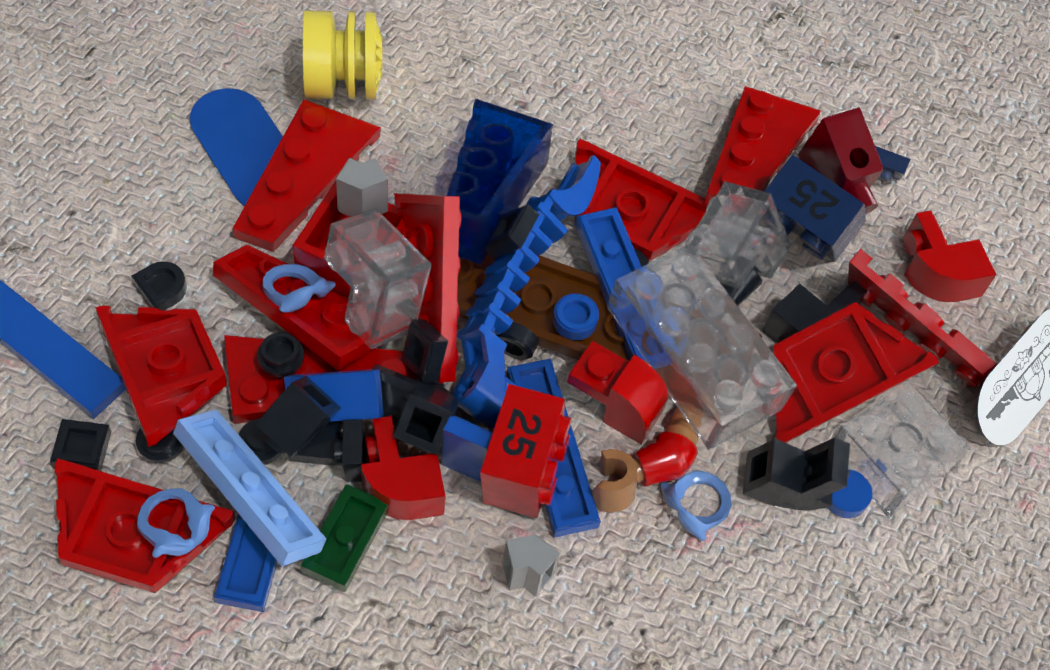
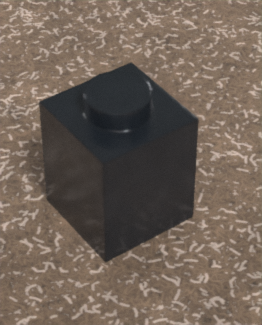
M308 376L292 382L255 425L265 433L263 437L271 448L292 457L309 446L341 407Z

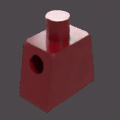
M860 107L822 118L799 152L800 160L865 204V214L873 211L878 207V204L870 187L882 174L883 165Z

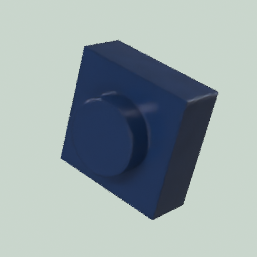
M875 146L883 165V172L877 180L891 183L893 178L899 181L905 175L911 159Z

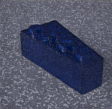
M475 98L472 117L466 128L464 144L460 148L455 172H453L446 195L460 196L459 210L462 220L459 228V257L481 264L488 252L484 250V245L501 215L513 211L521 205L548 164L552 123Z

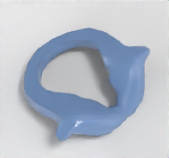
M283 264L273 267L263 278L264 294L269 300L279 306V310L282 312L299 310L309 302L313 294L324 298L335 287L333 281H326L308 267L297 264ZM282 277H296L303 280L308 286L297 289L287 295H281L273 288V283Z
M693 471L673 484L661 483L665 503L671 509L677 510L682 526L700 541L706 540L707 530L719 525L728 517L732 505L731 495L726 484L717 476L709 472ZM696 484H705L712 487L720 497L719 510L714 515L708 517L693 516L680 503L686 490Z
M182 488L163 490L150 496L142 505L138 515L137 528L141 535L154 546L152 552L154 558H158L162 554L184 555L201 544L207 537L210 515L215 506L209 504L202 505L190 492ZM178 499L184 502L189 518L188 525L192 531L191 538L184 540L177 534L150 526L148 523L150 511L164 500Z

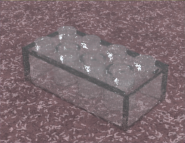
M691 244L616 279L607 304L608 310L645 362L661 376L666 384L669 396L708 450L783 409L797 387L796 383Z

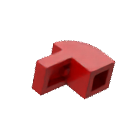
M932 210L916 213L904 235L906 251L910 256H913L911 263L904 273L909 283L926 297L941 302H959L982 297L997 274L980 239L948 245Z
M594 341L590 343L568 375V384L606 405L603 423L641 445L663 413L668 399L666 384L647 362L635 354L630 361H627Z
M392 416L373 419V436L365 437L368 463L361 464L364 492L375 496L387 504V516L392 518L416 520L444 515L446 495L438 455L432 453L399 458L396 438H393L395 432Z

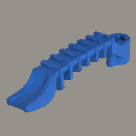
M595 155L590 156L587 162L580 165L576 163L571 164L556 190H549L546 195L529 198L526 204H529L540 215L522 248L496 258L493 264L486 268L484 274L487 277L483 285L477 288L474 293L477 296L475 304L465 314L468 317L467 323L457 333V337L462 340L466 368L453 391V395L458 399V406L488 429L495 428L508 384L516 385L505 376L504 351L507 344L496 334L499 335L505 332L513 322L505 313L513 311L521 301L513 292L521 290L528 283L530 277L525 272L531 270L540 260L538 256L544 253L552 243L559 241L568 231L560 221L565 219L566 216H576L583 213L589 206L596 189L601 162Z

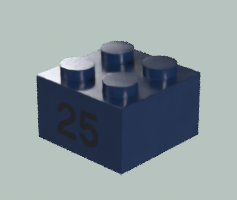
M793 154L760 196L766 210L764 214L769 218L767 222L786 236L791 231L798 235L804 242L802 247L820 260L828 256L836 262L866 222L865 204Z

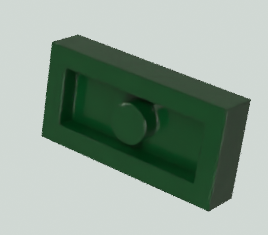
M346 484L320 530L326 538L321 552L304 558L301 564V573L346 592L388 514V505L375 496Z

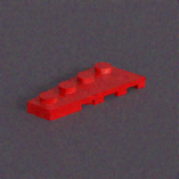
M745 86L703 204L744 218L768 187L775 173H778L785 165L792 151L799 147L806 133L816 125L822 111Z
M303 99L232 228L233 238L274 252L308 216V210L319 198L323 199L348 159L351 158L358 161L361 152L368 145L372 146L380 138L381 127Z
M394 193L395 208L403 209L405 229L398 231L400 250H408L410 263L409 275L403 276L405 294H408L415 307V314H412L408 319L409 325L411 320L425 319L448 340L438 382H456V365L458 363V350L456 347L457 320L459 318L457 296L458 274L461 266L458 251L459 228L462 220L459 210L460 196Z
M245 245L213 262V276L338 371L403 330V317L393 312L384 316L371 310V302L354 295L351 299H348L333 291H330L324 298L313 294L309 302L299 310L293 312L280 311L279 306L274 304L264 294L263 278L273 267L288 263L252 246ZM282 277L273 283V288L281 295H287L297 289L308 286L303 280L296 277Z
M860 248L849 261L848 284L855 280L867 290L862 303L868 307L872 303L886 313L884 319L892 327L902 333L909 330L921 339L919 345L922 349L931 352L938 360L944 357L957 367L955 370L956 375L965 383L974 388L978 385L982 386L987 376L997 366V363L958 330L952 329L949 334L942 329L945 323L936 311L926 303L916 302L912 304L908 300L907 292L903 289L904 284L891 273L887 274V276H879L867 266L873 258Z
M224 335L234 424L260 419L285 391L284 377L270 376L260 368L257 352L264 341L263 338ZM302 343L304 362L302 367L294 373L309 374L370 370L375 364H378L416 380L415 373L401 361L403 351L375 348L338 371Z

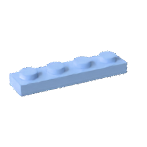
M217 409L178 419L173 434L282 567L321 552L326 542L325 536Z

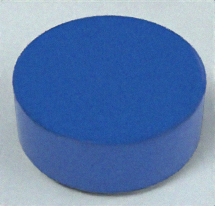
M569 294L562 297L554 309L553 324L556 331L561 336L570 340L588 338L597 327L599 319L598 307L591 298L582 294Z
M850 470L847 487L832 493V506L827 508L833 514L842 518H855L861 515L870 504L873 495L872 487L867 478L857 471Z

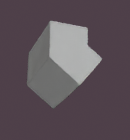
M349 158L336 178L338 211L362 222L388 212V179L377 160L374 158L360 163Z
M536 534L507 540L502 565L509 591L525 588L536 597L554 576L560 553Z

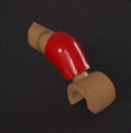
M681 397L671 418L670 426L667 427L666 432L658 435L655 442L634 452L632 457L620 450H602L601 469L604 475L617 476L620 480L613 482L602 480L593 489L596 507L601 511L610 513L622 511L634 501L637 483L640 482L645 487L680 479L685 475L698 455L696 444L707 422L706 414L709 408L700 405L698 402Z

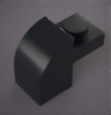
M854 280L828 305H825L809 290L799 284L772 308L762 331L773 341L779 343L854 302L861 305L867 290Z
M375 364L372 369H380L383 417L392 416L393 425L397 426L393 438L438 455L443 446V429L450 415H455L459 405L458 399L447 389L434 382L424 383L421 379L418 381Z
M834 437L804 451L778 439H773L747 452L743 495L772 506L794 510H816L832 506V493L847 487V480L850 474V443Z

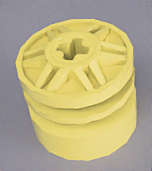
M305 10L303 17V81L305 99H333L337 80H345L349 99H356V81H365L366 99L376 100V92L382 77V34L376 19V12H365V30H356L355 11H349L345 30H336L332 11Z

